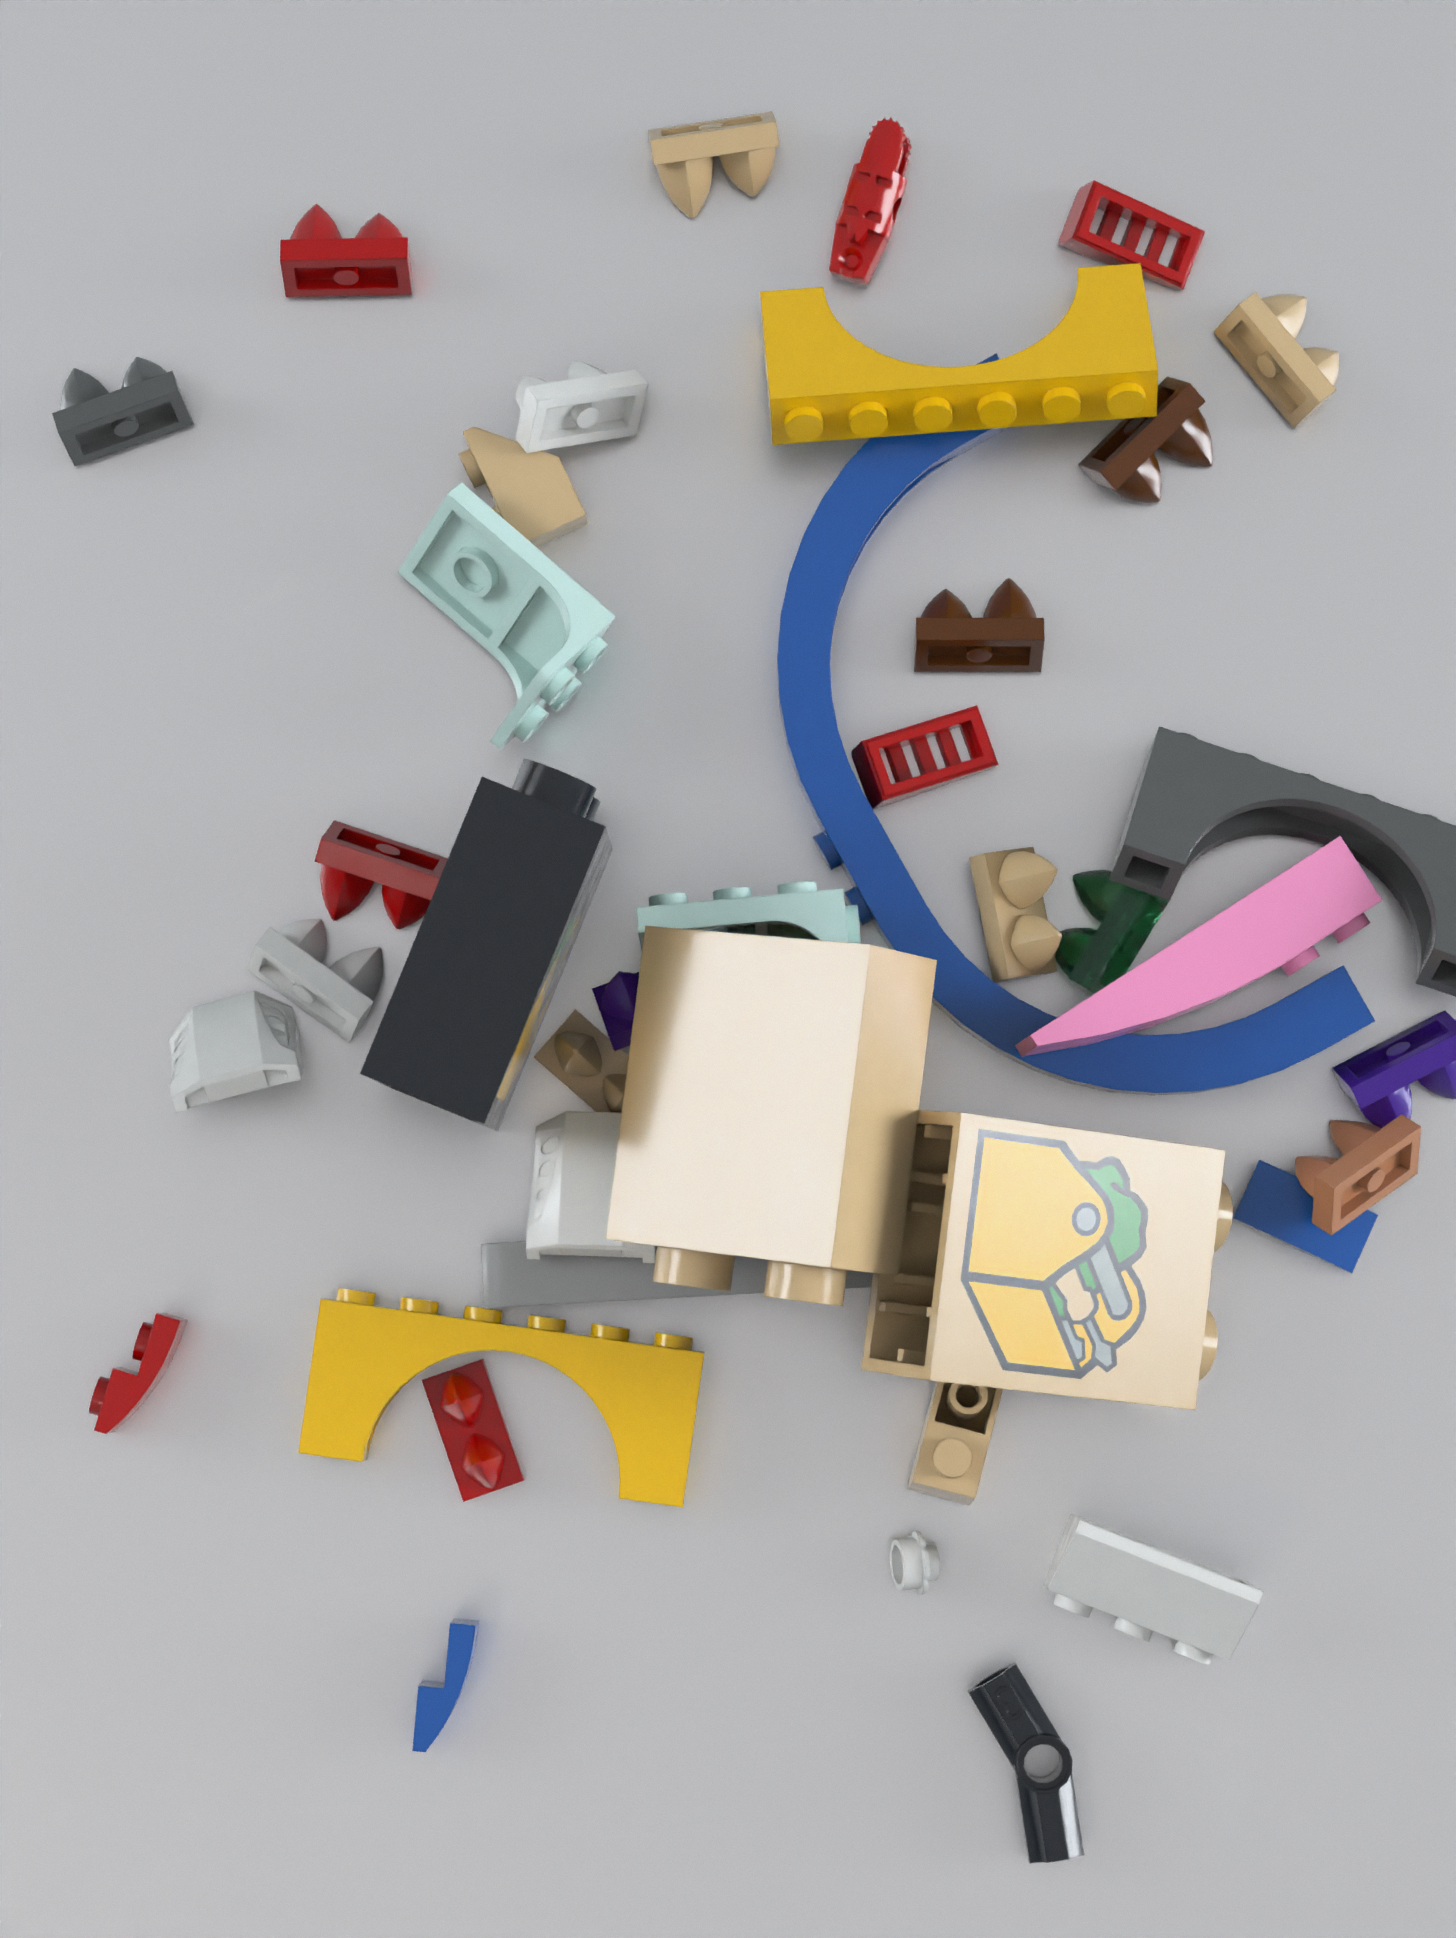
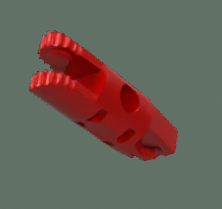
M883 118L882 121H877V124L872 126L873 130L869 132L870 138L866 141L860 163H856L853 166L846 194L837 217L829 271L832 276L844 281L868 285L889 243L896 215L908 180L904 175L909 162L907 157L911 155L910 149L912 146L909 144V138L904 134V128L900 127L899 122H894L892 118L889 120Z

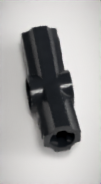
M1014 1662L984 1678L967 1692L1015 1771L1028 1862L1049 1863L1084 1855L1072 1775L1073 1760L1070 1751L1060 1738L1019 1667ZM1040 1744L1054 1747L1059 1754V1764L1056 1770L1051 1775L1043 1778L1028 1774L1024 1768V1759L1027 1752Z

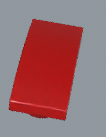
M156 1313L153 1324L143 1322L132 1355V1359L142 1361L139 1372L117 1367L112 1368L110 1378L100 1376L89 1407V1413L98 1416L94 1431L104 1434L115 1432L144 1404L169 1367L181 1342L188 1322L187 1319L167 1313Z

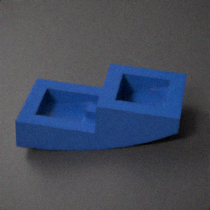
M1259 1160L1233 1219L1352 1274L1378 1215L1366 1210L1331 1236L1312 1223L1313 1198L1303 1189L1297 1176Z
M454 1618L450 1622L445 1682L422 1680L418 1686L412 1751L426 1752L453 1712L471 1668L479 1620Z

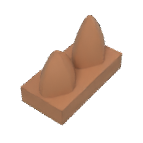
M1402 1114L1383 1128L1358 1121L1330 1120V1134L1343 1156L1339 1159L1327 1156H1299L1295 1159L1296 1176L1303 1189L1313 1198L1312 1223L1332 1236L1418 1174L1420 1125Z

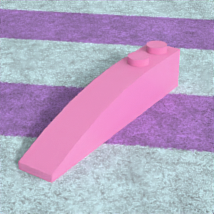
M1339 836L1016 1044L1015 1047L1021 1056H1028L1089 1045L1147 1029L1205 1007L1261 979L1280 966L1288 977L1320 956L1313 946L1317 942L1332 934L1339 944L1370 924L1364 912L1381 902L1382 898L1342 837Z

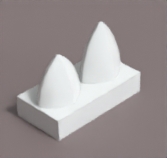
M579 361L571 363L567 380L548 382L536 377L525 376L516 389V401L521 412L515 439L526 453L635 436L638 432L649 383L637 369L606 373L599 368Z
M322 919L296 921L282 927L278 931L269 927L255 944L247 970L350 1043L364 1025L380 987L383 976L381 948L373 947L350 953L327 968L322 964L326 949V933Z

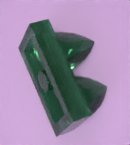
M1090 870L1073 875V882L1081 902L1091 915L1101 922V925L1097 930L1076 927L1059 931L1062 937L1055 953V959L1062 971L1068 976V979L1089 997L1126 974L1170 901L1110 881L1111 870Z

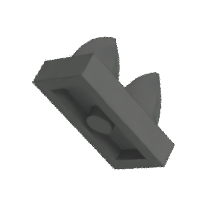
M136 357L129 366L123 378L121 389L110 393L90 374L73 368L62 391L60 410L52 413L58 434L74 466L194 424L187 402L173 371L166 372L161 366L140 357Z

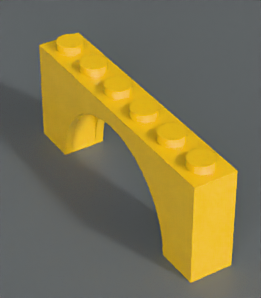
M1141 263L1077 268V289L1074 300L1067 314L1049 334L1025 350L1011 356L983 364L959 367L913 364L883 355L867 347L849 334L836 320L827 303L824 287L760 292L772 445L1157 416L1158 365Z
M338 1288L336 1300L320 1299L298 1453L363 1462L368 1458L375 1429L384 1411L399 1391L416 1375L428 1367L458 1354L489 1350L507 1351L541 1360L557 1368L578 1384L592 1399L603 1415L616 1447L620 1478L618 1498L683 1507L705 1353L692 1350V1337L655 1332L653 1345L628 1341L630 1332L628 1328L592 1324L589 1336L565 1332V1319L528 1315L527 1327L501 1323L503 1314L501 1310L465 1306L463 1318L438 1314L439 1302L401 1297L400 1309L374 1305L376 1293Z

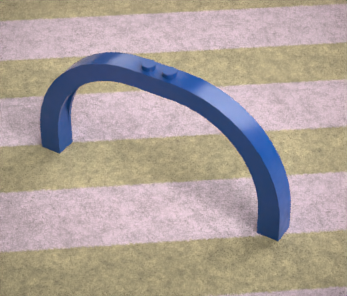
M996 353L978 364L999 360V357ZM1008 428L869 438L848 461L828 489L803 535L788 578L780 616L777 654L779 709L786 746L799 786L822 831L815 835L813 840L830 870L841 865L853 888L844 892V895L849 905L858 906L860 924L863 926L872 921L889 949L937 960L932 1003L961 1029L993 1051L1033 1071L1070 1084L1107 1092L1154 1096L1193 1094L1236 1086L1282 1071L1327 1049L1375 1022L1343 965L1256 1013L1214 1028L1181 1034H1125L1089 1045L1028 1056L1020 1055L1015 1045L1058 1017L1047 1014L1018 999L988 978L964 956L931 913L865 797L848 762L836 722L830 670L832 635L842 595L861 552L883 519L907 493L931 473Z

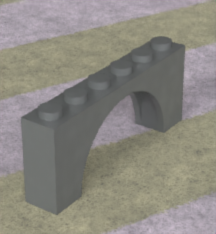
M1159 726L1142 768L1109 878L1110 881L1171 900L1174 890L1186 870L1202 855L1226 842L1255 835H1287L1326 845L1341 836L1357 862L1370 870L1388 887L1404 910L1416 941L1418 968L1415 983L1456 997L1455 825L1443 822L1432 815L1419 814L1381 801L1369 794H1360L1321 781L1313 775L1297 773L1261 761L1253 755L1238 753L1199 740L1193 735L1178 733Z

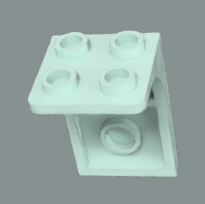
M462 482L446 495L398 570L402 577L489 651L503 665L511 677L517 693V702L490 740L499 750L506 746L515 736L523 743L526 742L549 715L544 710L548 706L558 712L572 698L582 684L575 678L578 670L583 674L586 673L608 647V644L601 637L616 616Z
M799 881L778 885V894L752 897V889L749 887L713 891L714 900L688 902L687 894L685 893L658 894L649 897V906L636 907L641 950L643 948L645 926L859 944L861 943L858 906H845L843 888L817 891L816 882Z

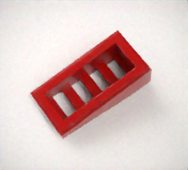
M1093 180L1078 190L1058 244L1107 265L1141 263L1143 278L1181 291L1185 287L1205 231ZM1100 209L1105 212L1098 230L1094 234L1089 232L1096 210ZM1121 217L1129 220L1121 243L1118 245L1111 242ZM1144 227L1153 229L1144 256L1135 253ZM1169 235L1178 240L1169 264L1166 267L1159 264L1158 261Z
M977 705L863 740L851 751L861 785L872 809L916 796L999 765ZM958 727L971 760L961 762L950 730ZM935 736L945 764V768L939 770L927 738ZM911 746L920 776L912 777L902 747ZM881 754H886L895 780L894 784L890 782Z

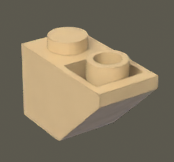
M475 426L463 431L469 449L459 453V457L473 487L476 488L486 484L496 505L492 509L534 546L538 548L588 525L586 513L558 456L544 451L526 453L518 442Z
M936 1381L907 1487L908 1490L968 1506L975 1500L1003 1389Z

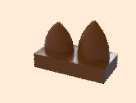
M1167 376L1158 385L1157 416L1124 419L1078 465L1094 483L1112 489L1121 497L1142 503L1158 502L1161 498L1162 488L1161 472L1158 460L1154 455L1158 448L1170 457L1185 464L1201 467H1210L1213 464L1211 435L1205 418L1198 409L1206 401L1191 383Z
M1010 578L1006 579L993 593L986 606L983 618H972L966 605L952 592L944 589L928 603L921 617L916 618L914 672H1041L1045 641L1044 618L1036 617L1029 598Z

